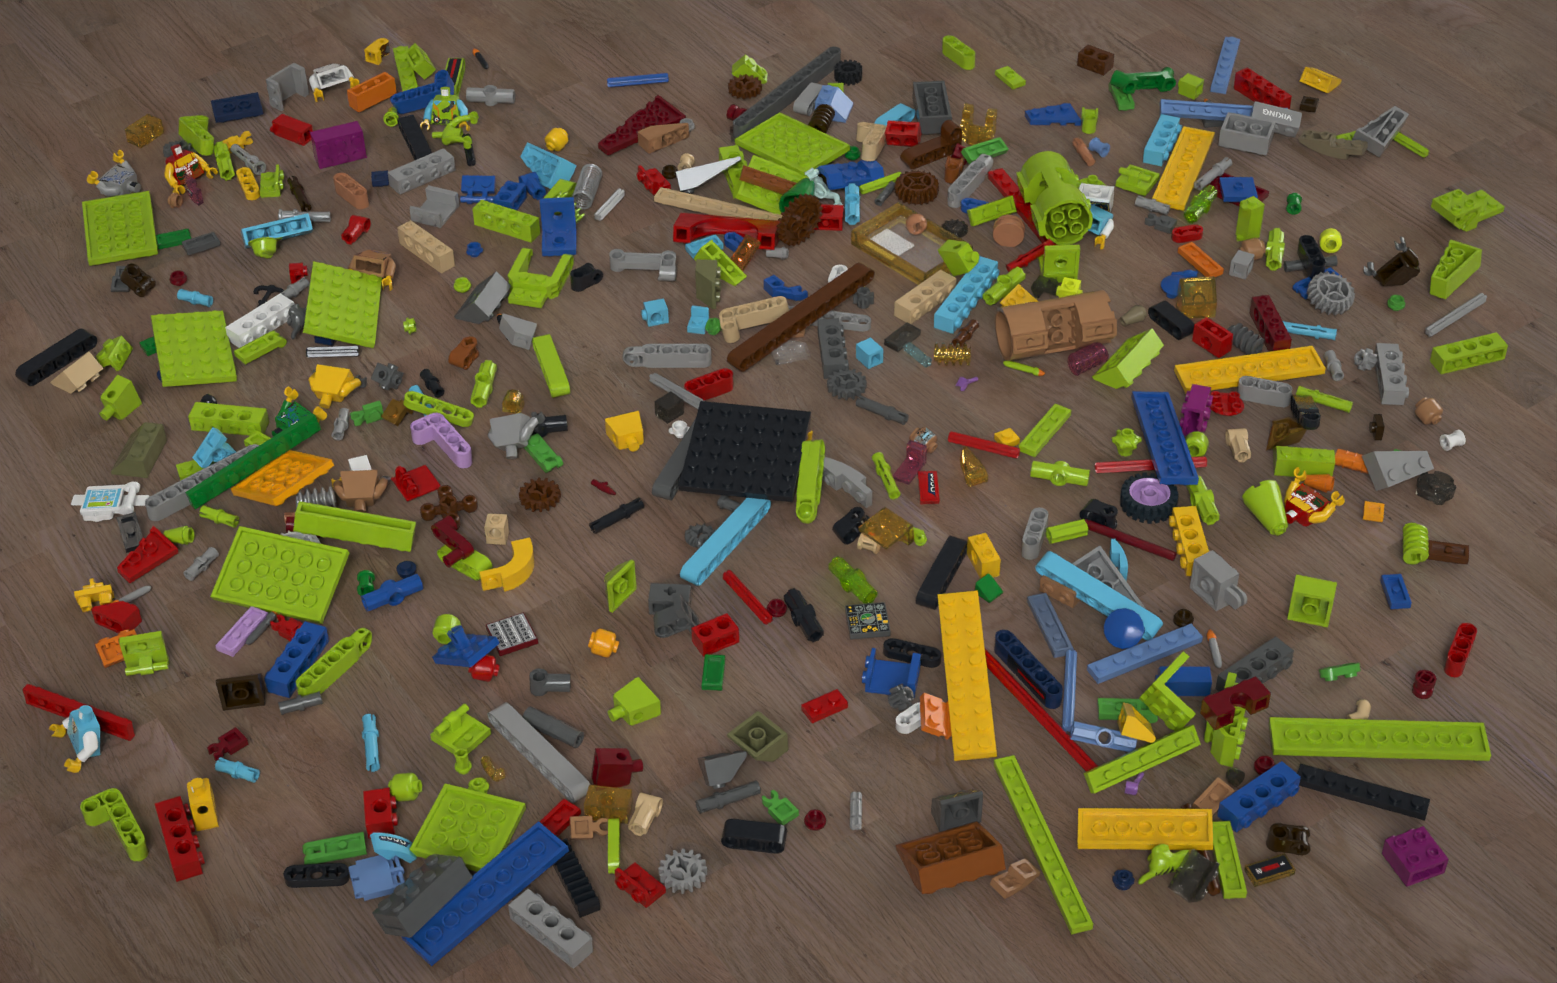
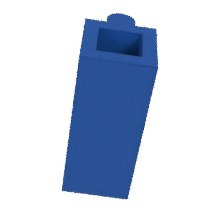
M1160 666L1158 668V675H1155V681L1169 666ZM1180 667L1165 685L1177 696H1208L1212 687L1210 667Z

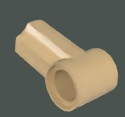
M1227 429L1225 433L1226 444L1231 447L1234 459L1238 460V462H1245L1251 457L1247 429Z
M640 793L636 801L635 812L628 824L629 830L638 836L646 834L654 817H658L661 812L663 799Z

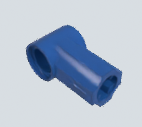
M536 172L519 176V183L526 184V190L532 198L536 200L543 199V196L546 195V190L540 183Z

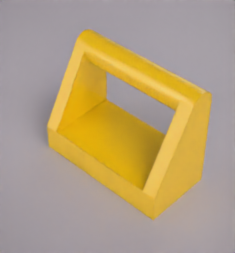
M1305 67L1300 78V82L1325 93H1330L1342 81L1340 78L1313 67Z
M1123 702L1117 720L1121 735L1153 743L1156 737L1151 723L1131 704Z

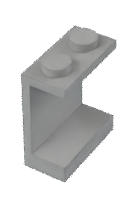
M296 63L290 64L266 79L270 105L280 111L284 110L282 101L297 93L303 97L309 95L305 68Z
M428 185L425 189L427 200L420 208L415 206L409 207L411 221L441 228L460 206L458 192Z

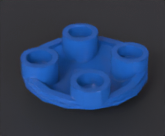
M1169 275L1161 281V288L1170 299L1184 296L1192 297L1196 289L1194 281L1184 275Z
M1117 609L1111 612L1105 620V637L1109 643L1117 648L1127 649L1137 645L1145 633V627L1140 615L1131 609Z

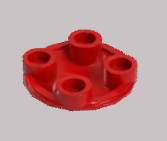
M1211 392L1213 401L1209 407L1215 413L1233 416L1244 410V402L1240 399L1238 392Z

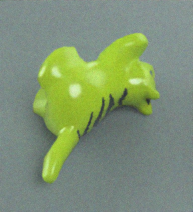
M1159 844L1154 846L1147 858L1149 872L1140 877L1138 884L1142 885L1155 876L1171 872H1178L1183 875L1184 880H1188V876H1190L1195 868V863L1192 862V859L1196 857L1197 853L1192 850H1180L1172 853L1169 850V845Z

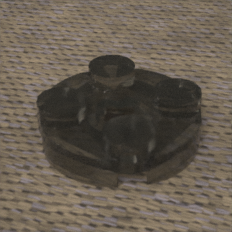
M1435 471L1434 474L1425 472L1417 479L1416 494L1428 501H1432L1436 505H1443L1445 501L1451 500L1455 495L1456 485H1454V479L1444 472Z

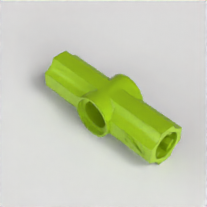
M222 141L216 142L213 151L220 177L226 181L231 180L235 173L227 144H224Z
M1274 228L1269 231L1266 246V266L1272 271L1281 268L1284 254V232L1280 228Z
M1016 267L1006 275L998 276L997 282L983 293V299L986 304L990 306L996 304L1020 284L1026 277L1022 268Z
M485 360V362L481 363L479 372L475 375V385L470 401L471 404L479 408L487 404L488 397L493 391L492 384L497 365L491 360Z
M1033 461L1030 476L1050 480L1056 486H1063L1066 483L1087 486L1090 470L1070 467L1064 461H1057L1054 464Z
M1198 476V485H1186L1190 493L1191 505L1196 506L1203 522L1207 523V525H1212L1219 520L1220 515L1214 504L1212 490H1208L1202 477Z

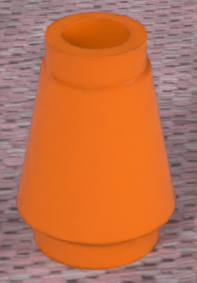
M1307 474L1304 484L1327 493V491L1332 492L1335 479L1330 474Z

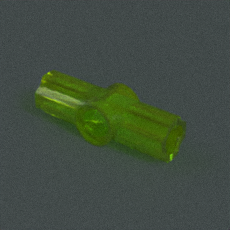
M1208 185L1203 188L1199 195L1195 194L1193 196L1190 206L1184 212V218H1186L1187 222L1193 224L1199 220L1203 213L1207 214L1209 212L1211 203L1218 193L1214 186Z
M839 556L833 558L831 563L828 564L829 570L840 580L844 591L852 592L864 604L873 603L878 592L866 581L864 573L859 568L854 569Z

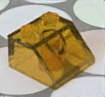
M1215 276L1180 278L1176 308L1189 319L1215 317L1217 308Z

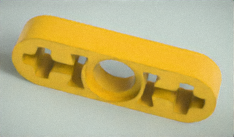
M248 167L239 168L236 171L237 179L246 199H258L260 197V190L251 169Z

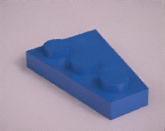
M1070 103L1025 111V117L1030 125H1050L1051 123L1066 125V123H1075V126H1081V119Z

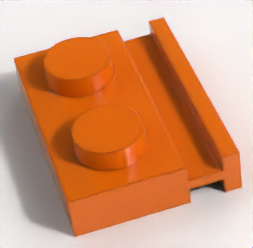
M923 693L920 696L921 731L938 737L942 735L948 740L952 736L948 701L945 703L941 698Z

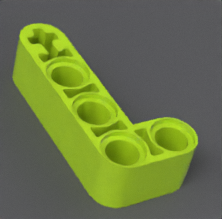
M203 115L180 117L178 134L187 143H191V146L199 154L205 156L213 154L214 137L208 132L209 118Z
M107 789L83 800L80 808L87 825L97 826L110 820L131 860L142 861L148 856L149 851L145 837L118 789Z

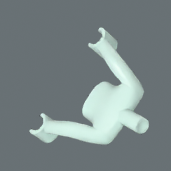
M811 168L805 172V175L815 184L814 195L820 199H833L835 202L833 205H843L840 196L830 191L823 182V178L818 176V169Z

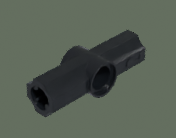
M544 415L545 421L537 424L531 435L538 433L543 438L551 432L568 431L566 415L550 417Z
M795 588L788 590L784 595V601L791 611L794 625L801 628L808 641H812V643L819 641L824 636V630L816 619L814 607L812 604H807L800 590Z

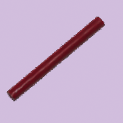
M1085 519L1090 531L1116 539L1171 561H1174L1177 552Z

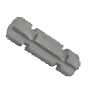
M852 792L850 794V829L860 830L862 828L861 792Z

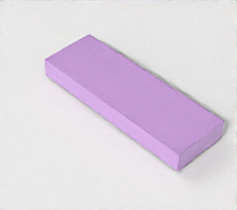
M251 606L215 645L216 650L234 657L244 646L249 635L266 619L268 612Z

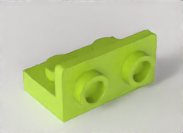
M279 164L276 165V172L261 173V198L281 196V190L284 189V171L280 170Z

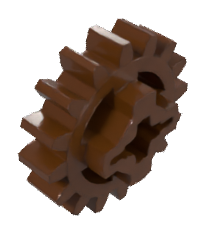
M747 74L739 75V77L734 76V80L730 79L728 83L729 93H732V97L736 96L737 99L740 97L743 100L747 99V97L751 99V96L757 97V94L760 95L762 91L761 80H758V77L754 78L753 75L750 77Z
M538 477L537 481L530 479L531 483L525 482L524 487H520L519 500L522 506L525 505L526 510L531 508L532 512L536 509H539V512H542L543 509L549 511L550 506L555 508L556 503L560 502L561 492L559 485L555 484L554 480L548 482V478H545L543 481Z

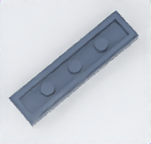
M1047 593L1027 596V603L1053 657L1066 656V651H1073L1074 648Z

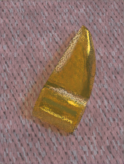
M964 447L960 456V465L968 487L988 482V474L983 464L968 447Z

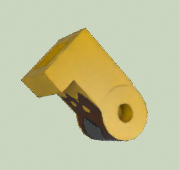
M380 38L365 48L366 62L376 65L382 63V57L390 53L389 40Z

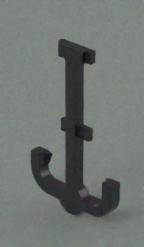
M275 285L257 286L253 291L254 294H259L261 290L267 291L262 300L258 301L259 305L257 307L267 302L271 293H281L284 290Z

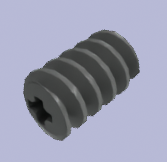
M1242 323L1232 325L1227 329L1234 334L1232 345H1235L1236 348H1239L1247 355L1261 353L1265 341L1263 337L1259 338V335L1254 334L1252 330L1248 331V327H1243Z

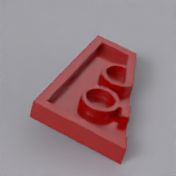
M153 526L148 536L142 538L139 546L134 551H131L118 565L117 571L127 582L132 583L178 554V548Z

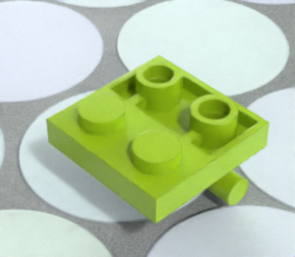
M1129 164L1127 168L1120 167L1119 173L1121 175L1116 180L1115 186L1138 195L1146 196L1159 180L1160 174Z
M161 631L119 638V644L126 664V676L136 674L143 676L154 674V671L168 669L169 657Z
M463 704L456 711H451L442 719L443 722L434 729L430 736L433 742L452 754L458 748L467 749L469 754L491 735V729L468 715L466 712L469 711V707Z

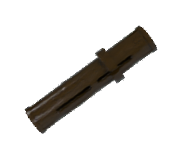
M292 176L293 180L289 177L287 182L290 186V191L296 197L301 211L307 212L305 208L310 211L312 207L304 194L302 184L299 183L296 176Z

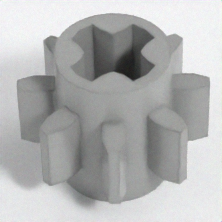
M1360 349L1355 354L1354 364L1358 365L1360 370H1371L1377 363V355L1373 354L1372 349Z

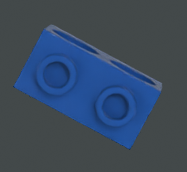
M507 180L497 195L493 197L492 203L518 210L527 198L526 184Z

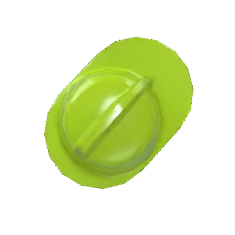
M257 238L249 241L248 245L252 247L256 256L270 259L276 253V242L282 238Z

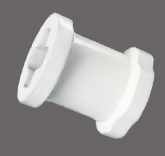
M1456 430L1449 435L1444 434L1440 436V445L1445 451H1449L1455 446H1463L1466 442L1464 433L1461 430Z

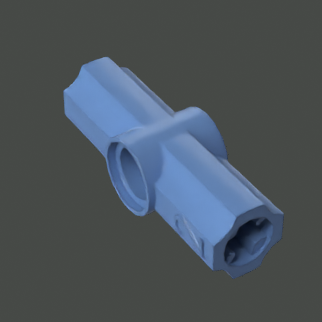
M1073 721L1071 726V740L1125 752H1131L1136 748L1137 739L1123 736L1118 730ZM1106 731L1108 739L1102 743L1099 741V734Z

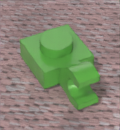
M380 400L363 405V410L350 413L354 426H359L364 421L368 424L383 419L381 417L383 408Z

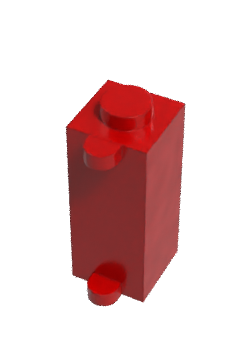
M281 114L272 121L270 132L274 133V135L302 146L311 141L310 132L313 131L311 124L285 114Z

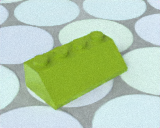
M1152 328L1132 336L1114 352L1092 378L1115 389L1123 386L1127 388L1133 384L1134 378L1142 374V369L1151 364L1150 360L1160 354L1159 351L1164 344Z

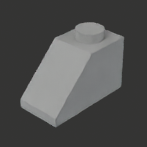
M503 313L499 329L512 345L529 350L537 323Z

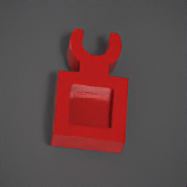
M281 614L277 615L278 623L270 621L271 629L278 631L279 636L289 641L292 640L296 630L303 624L293 618L286 621L285 617Z

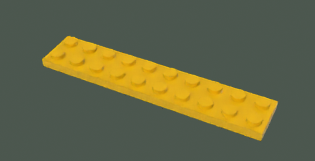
M978 590L938 594L954 761L997 757Z

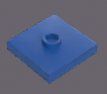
M1253 177L1219 178L1223 202H1240L1252 196L1258 199Z

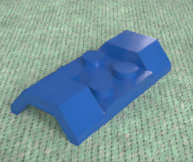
M860 160L858 163L830 164L816 168L819 170V174H823L826 177L829 190L845 188L849 183H855L856 186H860L885 177L883 167L876 160Z

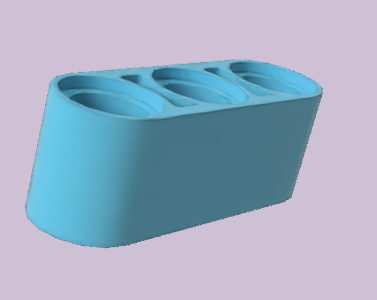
M900 103L878 117L875 124L887 126L888 120L911 122L916 112L913 108Z

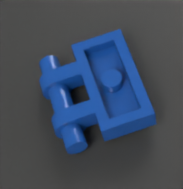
M462 175L461 192L467 193V196H461L460 202L473 204L484 200L492 203L494 196H488V194H495L496 177ZM474 193L482 194V196H473V195H474Z

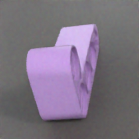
M432 413L410 424L413 443L422 445L434 440L459 468H468L472 465L470 445L442 414Z

